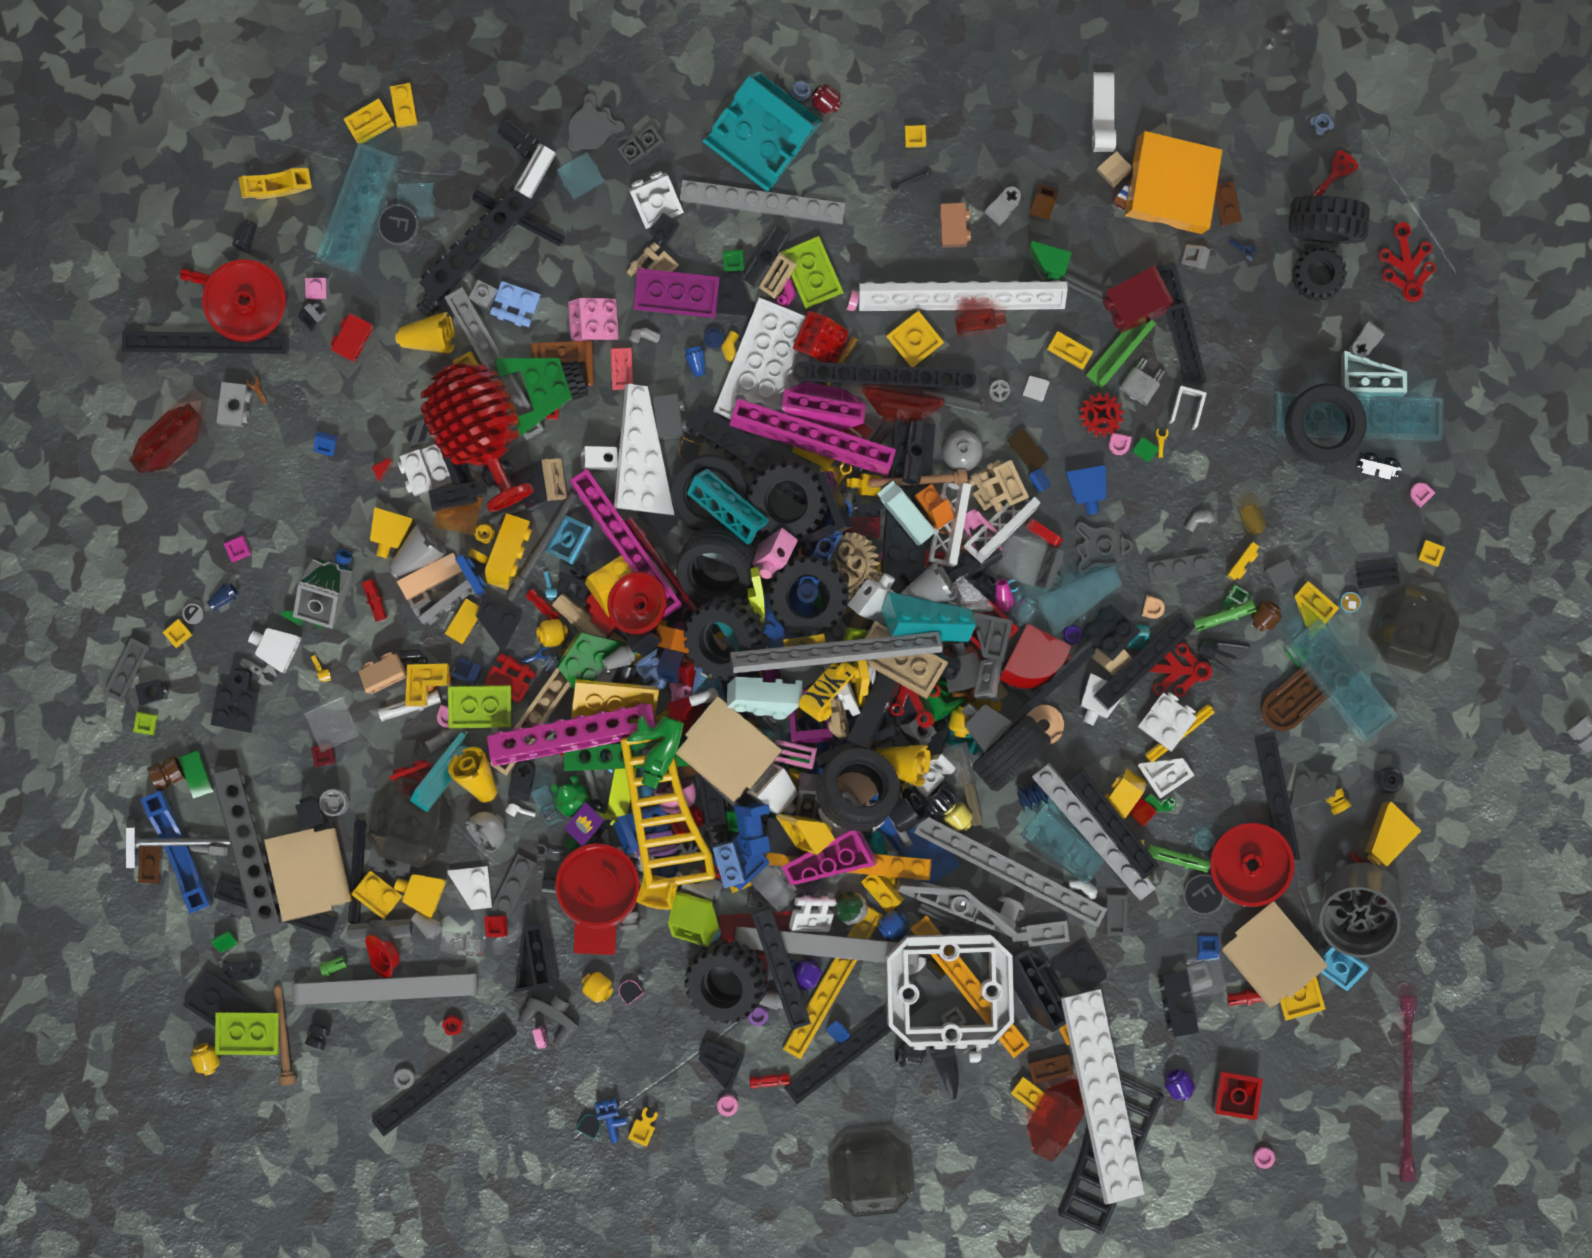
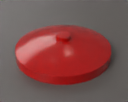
M240 259L225 263L211 274L204 286L202 305L209 324L219 334L234 341L248 342L267 336L279 325L286 308V295L281 280L272 269L254 260Z

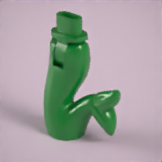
M642 715L639 717L637 722L638 730L629 736L627 742L654 740L663 737L648 752L645 758L642 784L657 789L659 781H663V776L666 774L678 749L684 726L683 722L668 716H662L654 727H649Z

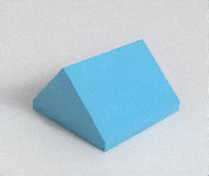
M566 515L545 551L574 566L593 529Z
M1330 945L1327 946L1320 956L1328 965L1321 973L1346 991L1370 968L1369 965L1358 957L1342 954Z

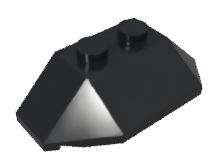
M1029 949L1012 958L1013 988L1030 1018L1051 1032H1055L1064 1026L1066 1020L1061 998L1068 997L1049 961L1038 954L1032 953Z

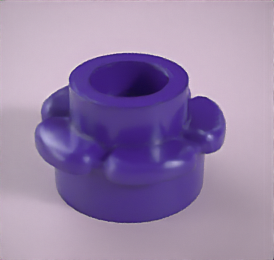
M1077 625L1066 626L1063 630V640L1071 645H1076L1083 637L1082 631Z

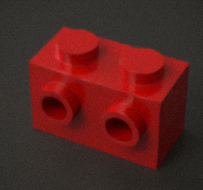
M350 313L348 317L345 316L340 324L342 329L339 335L333 337L330 346H332L331 350L334 353L356 363L374 326Z

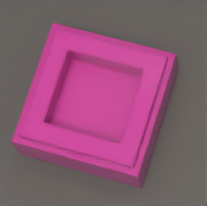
M243 535L224 543L232 563L252 555Z

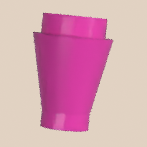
M1001 579L996 581L994 605L1002 612L1009 611L1013 608L1015 601L1008 581Z

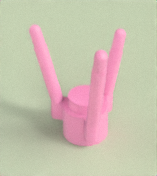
M976 509L966 513L964 529L969 540L972 538L971 528L975 531L986 525L992 532L998 533L994 526ZM987 530V537H993ZM974 542L971 546L977 550V547ZM999 546V550L1003 551V548Z

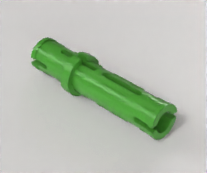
M1252 599L1238 605L1232 604L1230 605L1231 607L1194 619L1195 627L1199 632L1233 619L1239 620L1244 615L1257 612L1254 600Z
M1151 844L1148 847V852L1154 859L1184 866V869L1192 868L1208 872L1210 860L1192 856V853L1184 854ZM1159 853L1166 854V855H1170V856H1173V857H1176V858L1164 856V855H1161V854H1159Z

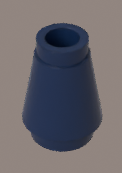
M230 582L223 583L207 603L212 610L216 611L236 600V596L239 593Z

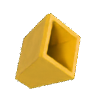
M1384 801L1381 804L1365 852L1368 854L1367 859L1377 866L1387 867L1421 832L1391 801Z

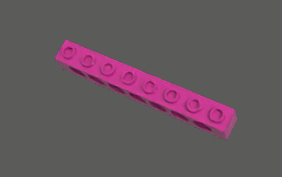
M737 399L729 425L885 476L889 473L896 449Z
M588 469L571 479L572 488L632 571L648 573L657 578L663 585L667 596V607L663 618L665 619L679 610L681 602Z
M641 703L636 705V707L628 709L621 707L612 712L601 711L587 717L580 715L567 721L560 719L551 724L539 723L531 728L519 727L510 732H495L487 736L490 759L493 766H499L621 742L622 738L629 737L638 730L637 723H629L631 719H639L642 715L649 727H654L656 725L652 704ZM613 722L618 723L615 728L608 727ZM590 727H598L596 731L588 732ZM570 731H577L574 736H568ZM549 735H556L555 739L547 740ZM529 739H536L533 744H526ZM515 743L512 748H506L507 744Z

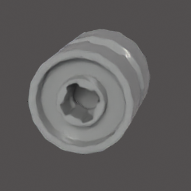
M1586 714L1566 730L1573 740H1579L1577 745L1584 753L1592 750V719Z
M338 789L327 790L321 795L319 800L320 809L328 816L344 814L350 804L348 795Z

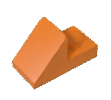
M932 484L914 496L937 530L954 519L949 500H943Z

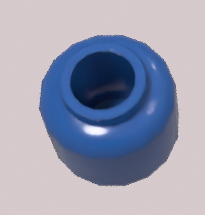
M892 910L879 919L880 925L877 927L885 940L895 941L908 932L906 925L909 924V921L904 913L899 914L896 910Z

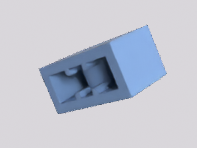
M734 839L714 845L713 852L724 888L745 883L746 879Z

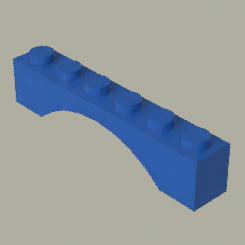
M164 791L155 792L141 799L147 816L159 838H184ZM164 846L189 913H195L213 905L189 847Z

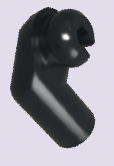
M418 649L400 651L401 661L412 660L415 664H429L428 658Z

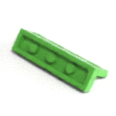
M1151 319V321L1121 333L1088 372L1086 377L1102 389L1156 323Z

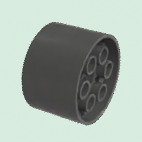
M1352 863L1337 869L1328 878L1323 889L1319 923L1322 935L1331 947L1351 957L1366 958L1381 954L1393 945L1400 931L1403 902L1400 885L1394 876L1384 868L1374 864ZM1348 919V925H1343L1342 923ZM1371 923L1376 927L1375 929H1370Z

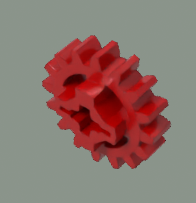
M1098 393L1097 398L1090 395V402L1086 400L1083 402L1086 408L1080 407V412L1084 414L1079 416V420H1084L1081 427H1088L1087 434L1093 431L1095 438L1099 433L1105 438L1107 432L1112 436L1114 434L1113 429H1120L1117 423H1123L1124 420L1119 417L1124 414V411L1119 410L1122 404H1115L1116 397L1109 399V393H1106L1105 397ZM1096 403H1105V405L1098 406ZM1112 408L1115 412V420L1113 419L1114 417H1112L1110 413ZM1088 411L1093 418L1091 423L1088 419ZM1104 412L1105 416L1099 419L1098 413ZM1101 425L1107 426L1106 428H1097Z

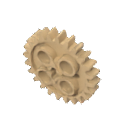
M846 532L845 536L841 535L829 560L844 576L848 587L849 600L855 596L866 580H876L873 574L878 573V571L874 568L879 565V562L875 561L879 555L873 553L876 547L871 545L872 541L854 532L853 534Z

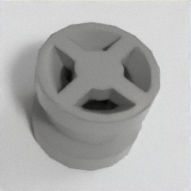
M1004 380L994 381L989 388V395L996 402L1006 400L1010 394V386Z
M638 911L631 912L621 922L619 930L640 928V924L637 922Z

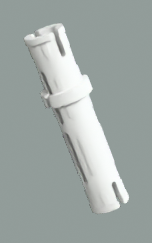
M438 690L428 693V706L441 703ZM405 701L378 709V713L383 722L416 710L422 711L428 706L407 707Z

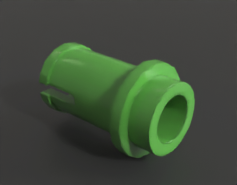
M341 955L327 962L322 961L319 968L323 976H330V973L347 968Z

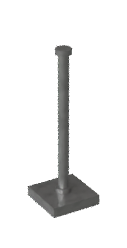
M127 816L126 868H135L136 848H139V846L230 845L228 837L139 838V836H136L135 816Z

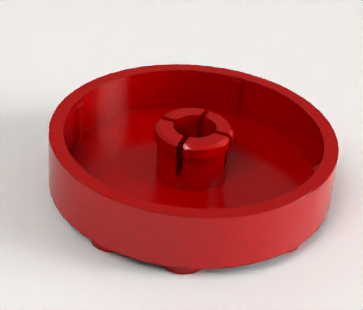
M1244 823L1230 828L1216 841L1210 856V873L1215 886L1226 898L1243 906L1257 907L1275 901L1287 890L1294 874V856L1290 845L1279 832L1263 824ZM1250 859H1255L1257 861V868L1252 871L1248 870L1246 863Z

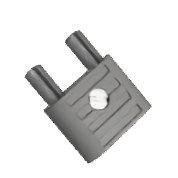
M1141 358L1137 366L1132 367L1119 388L1129 395L1130 398L1137 400L1143 405H1148L1159 388V381L1165 374V371L1163 370L1156 381L1162 369L1157 371L1154 378L1142 372L1148 362L1147 359L1141 368L1138 369L1145 359Z

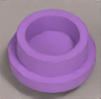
M758 1005L754 1012L749 1015L748 1020L754 1026H761L766 1023L768 1012L763 1006Z

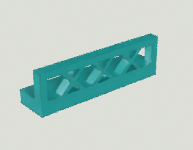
M709 469L694 477L687 492L691 498L748 545L752 543L757 531L765 527L769 521L768 518ZM697 486L702 489L704 496H700L695 492ZM712 499L718 503L719 509L713 507ZM726 512L733 515L734 522L728 519ZM742 525L751 530L749 535L743 531Z
M460 732L415 789L410 799L411 802L426 812L429 811L453 780L448 772V765L455 755L457 757L461 755L463 749L469 748L462 743L466 736L462 732Z

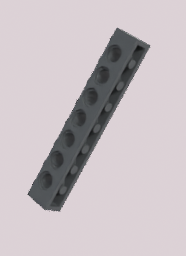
M238 768L215 773L212 775L254 935L258 936L279 930L283 921L281 913H276L275 904H278L275 892L271 893L269 884H272L270 873L265 872L264 864H267L265 854L259 850L258 844H261L259 832L254 831L253 824H256L254 813L249 812L247 804H250L248 792H244L242 784H245L243 773L238 772ZM234 786L238 791L237 795L234 797L229 796L226 793L227 787ZM234 806L241 807L243 815L240 817L234 816L232 808ZM245 826L248 829V835L246 837L239 836L237 833L238 827ZM243 847H252L254 850L253 856L246 857L242 852ZM250 866H256L259 869L257 877H251L248 874ZM261 886L265 891L264 896H255L253 893L254 887ZM261 906L269 908L270 915L268 917L260 916L259 908Z

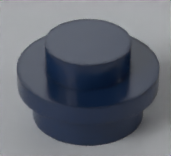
M710 328L704 334V343L709 348H719L724 342V334L718 328Z
M803 582L799 585L797 596L802 602L810 603L817 598L818 589L815 584Z

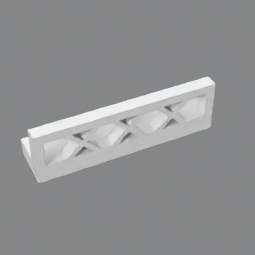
M944 482L940 490V496L943 500L948 499L945 495L946 488L957 490L955 499L949 501L954 519L950 521V527L948 523L944 525L949 532L948 538L944 541L938 535L939 530L934 527L936 532L932 535L928 562H938L940 565L953 567L957 565L971 484L963 483L958 486L957 484ZM940 546L945 552L944 560L934 558L935 550Z
M1035 497L1031 501L1027 498L1022 501L1026 504L1022 510H1015L1014 505L1009 506L1007 503L1004 506V510L995 514L988 521L994 528H998V533L994 537H987L988 527L984 525L964 545V548L980 563H983L1037 510L1041 503ZM1002 514L1012 515V519L1007 524H1001ZM975 541H984V547L979 552L971 546Z

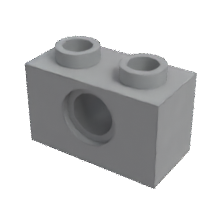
M221 382L217 424L244 428L245 423H248L249 411L246 410L247 403L251 402L252 391L249 390L247 385ZM234 400L240 402L237 410H231L230 404Z

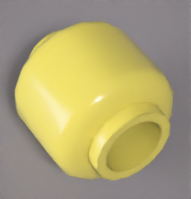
M962 802L954 804L953 808L942 816L944 823L957 832H965L972 825L973 814Z

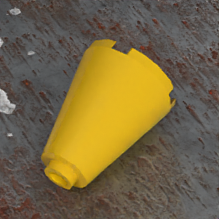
M442 312L399 327L395 334L396 342L402 348L445 354L452 353L455 345L451 344V338H455L451 316H446L447 312Z
M927 745L884 747L875 750V752L884 756L897 772L898 779L915 786H923L926 779L923 776L924 773H929L931 761L930 750H926L928 748Z
M479 747L463 749L461 755L458 757L455 755L449 762L448 772L451 778L479 801H492L497 795V788L486 753Z

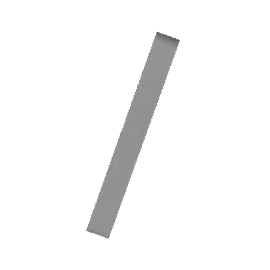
M736 926L735 941H738V945L742 946L744 943L749 946L748 949L763 950L756 928ZM779 930L787 953L885 963V957L899 943ZM908 954V965L918 966L919 954Z
M476 973L292 984L293 1005L478 994Z

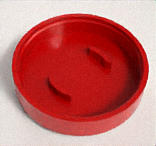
M589 844L570 853L559 867L555 882L557 899L563 912L573 922L591 929L609 928L622 922L633 911L640 891L638 873L631 859L621 850L606 844Z

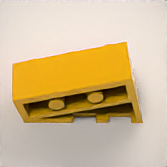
M506 513L485 568L486 583L505 590L509 589L512 578L515 577L518 570V560L522 559L525 547H523L525 540L529 541L532 529H529L530 521Z
M1126 768L1121 777L1118 776L1111 785L1113 788L1110 793H1105L1104 796L1123 820L1144 793L1147 781Z

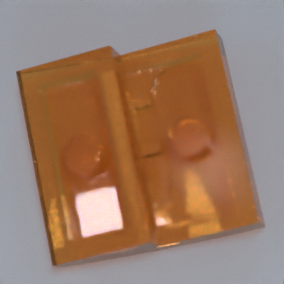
M484 497L477 498L478 502L472 505L437 511L433 527L475 535Z

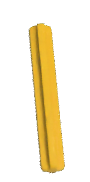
M1209 704L1194 714L1197 717L1181 739L1214 714V710ZM1158 743L1145 755L1150 762H1154L1168 749Z

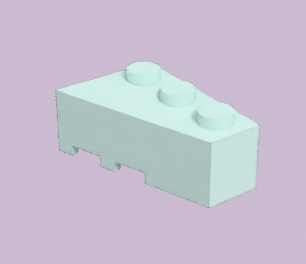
M1347 351L1341 354V386L1350 390L1355 396L1403 397L1407 393L1406 371L1371 361L1365 357L1353 355Z
M735 677L728 683L727 708H732L737 712H753L757 716L768 715L773 716L774 719H785L799 707V701L802 697V681L796 680L795 684H784L782 679H776L775 683L762 682L763 678Z

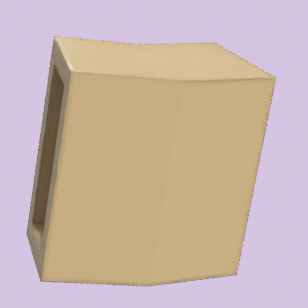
M1117 151L1097 168L1100 175L1113 188L1133 171L1131 165Z

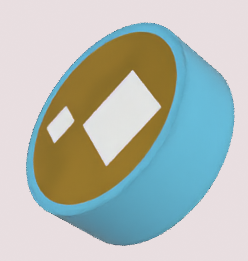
M1347 592L1340 598V607L1347 613H1353L1360 608L1361 598L1354 592Z

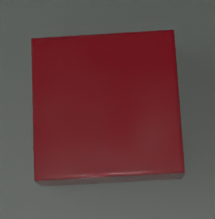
M332 743L311 747L314 767L336 764Z

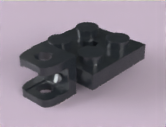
M235 668L228 676L227 685H217L210 725L249 733L253 732L259 691L250 690L253 677L250 670ZM238 675L242 677V681L239 680ZM234 703H237V707L240 708V711H237L234 714L232 713V710H230V706H233Z

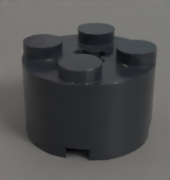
M904 783L899 787L898 801L889 814L895 828L901 833L912 830L931 815V809L928 811L926 807L929 804L927 798L915 785L913 787L908 786L910 783Z

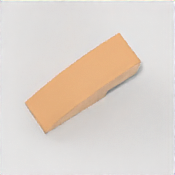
M451 553L398 580L397 583L405 598L410 600L461 573L462 570L455 560V554Z

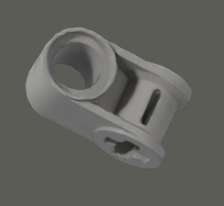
M1007 187L984 213L997 225L1001 226L1019 204L1021 198L1020 191L1016 187ZM1009 193L1010 195H1012L1013 193H1015L1016 200L1008 201L1007 194Z
M1368 321L1350 346L1349 352L1362 358L1366 357L1380 342L1385 332ZM1359 346L1362 348L1360 354L1357 353Z

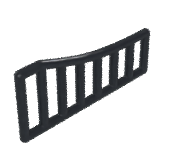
M1119 1074L1121 1084L1154 1098L1150 1110L1124 1099L1127 1110L1146 1118L1141 1129L1130 1125L1131 1134L1137 1137L1134 1148L1136 1157H1138L1164 1099V1095ZM1087 1124L1082 1152L1058 1214L1064 1219L1101 1235L1105 1232L1117 1202L1104 1205L1076 1192L1081 1180L1101 1189L1098 1178L1084 1173L1087 1161L1096 1164L1094 1154L1090 1152L1092 1143ZM1075 1200L1102 1212L1103 1215L1099 1224L1069 1212L1072 1201Z

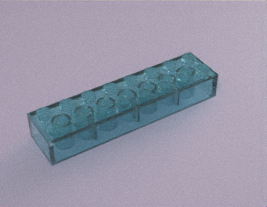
M1277 393L1274 395L1273 436L1286 437L1284 432L1285 415L1291 402L1300 393ZM1355 395L1361 401L1367 417V428L1363 439L1439 442L1443 439L1444 398ZM1319 402L1312 404L1304 415L1303 426L1309 438L1343 439L1347 430V421L1339 407L1332 403Z

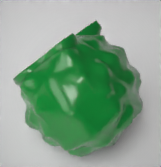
M578 776L569 777V783L559 785L555 783L550 787V790L555 792L553 798L555 807L564 816L574 817L582 805L589 801L587 789L582 786V783H578Z

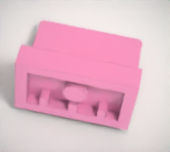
M578 298L568 302L571 342L617 340L619 338L616 299Z

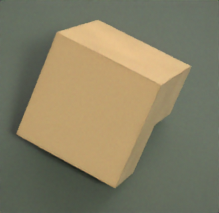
M1095 649L1096 652L1092 656L1112 677L1132 659L1125 650L1113 661L1098 649Z

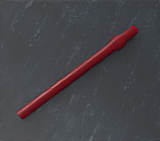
M632 517L625 520V523L634 533V537L643 545L693 613L699 607L684 592L677 577L648 540V535L644 529H640Z

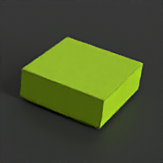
M137 711L133 732L155 736L158 715Z

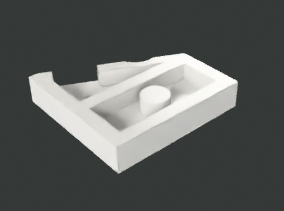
M1183 758L1140 763L1137 765L1159 798H1162L1194 776Z
M488 866L448 870V875L471 910L492 908Z

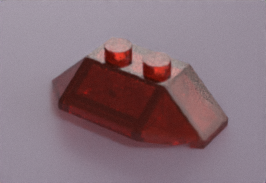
M863 386L862 393L878 415L884 416L883 420L895 422L896 419H902L906 424H909L911 420L923 421L944 406L945 399L868 386Z
M190 403L167 411L138 439L129 461L139 473L168 469L197 441L201 420L200 414Z
M1070 1079L1047 1088L1027 1124L1033 1153L1050 1162H1053L1067 1147L1085 1113L1078 1081Z

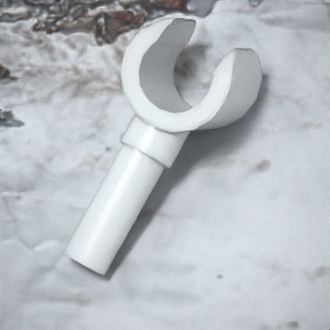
M510 803L505 810L513 817H515L517 812L535 817L536 812L523 809L515 803Z
M976 1048V1051L969 1052L970 1063H978L981 1060L982 1048Z

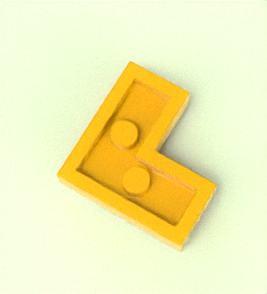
M407 665L405 705L407 707L428 706L429 686H449V665Z

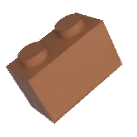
M965 203L940 204L942 248L966 247L967 241H971V231L966 228V221H970V210L965 207Z

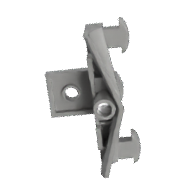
M898 878L894 890L930 904L967 925L972 921L1012 938L1017 934L1015 931V919L1019 909L1025 911L1024 905L1010 897H999L997 900L1003 902L998 913L981 903L967 890L954 886L942 887L921 882L918 879ZM930 919L931 922L935 925V927H936L937 929H938L940 926H944V925H942V924H940V923H938V922H936V921ZM948 928V934H959Z

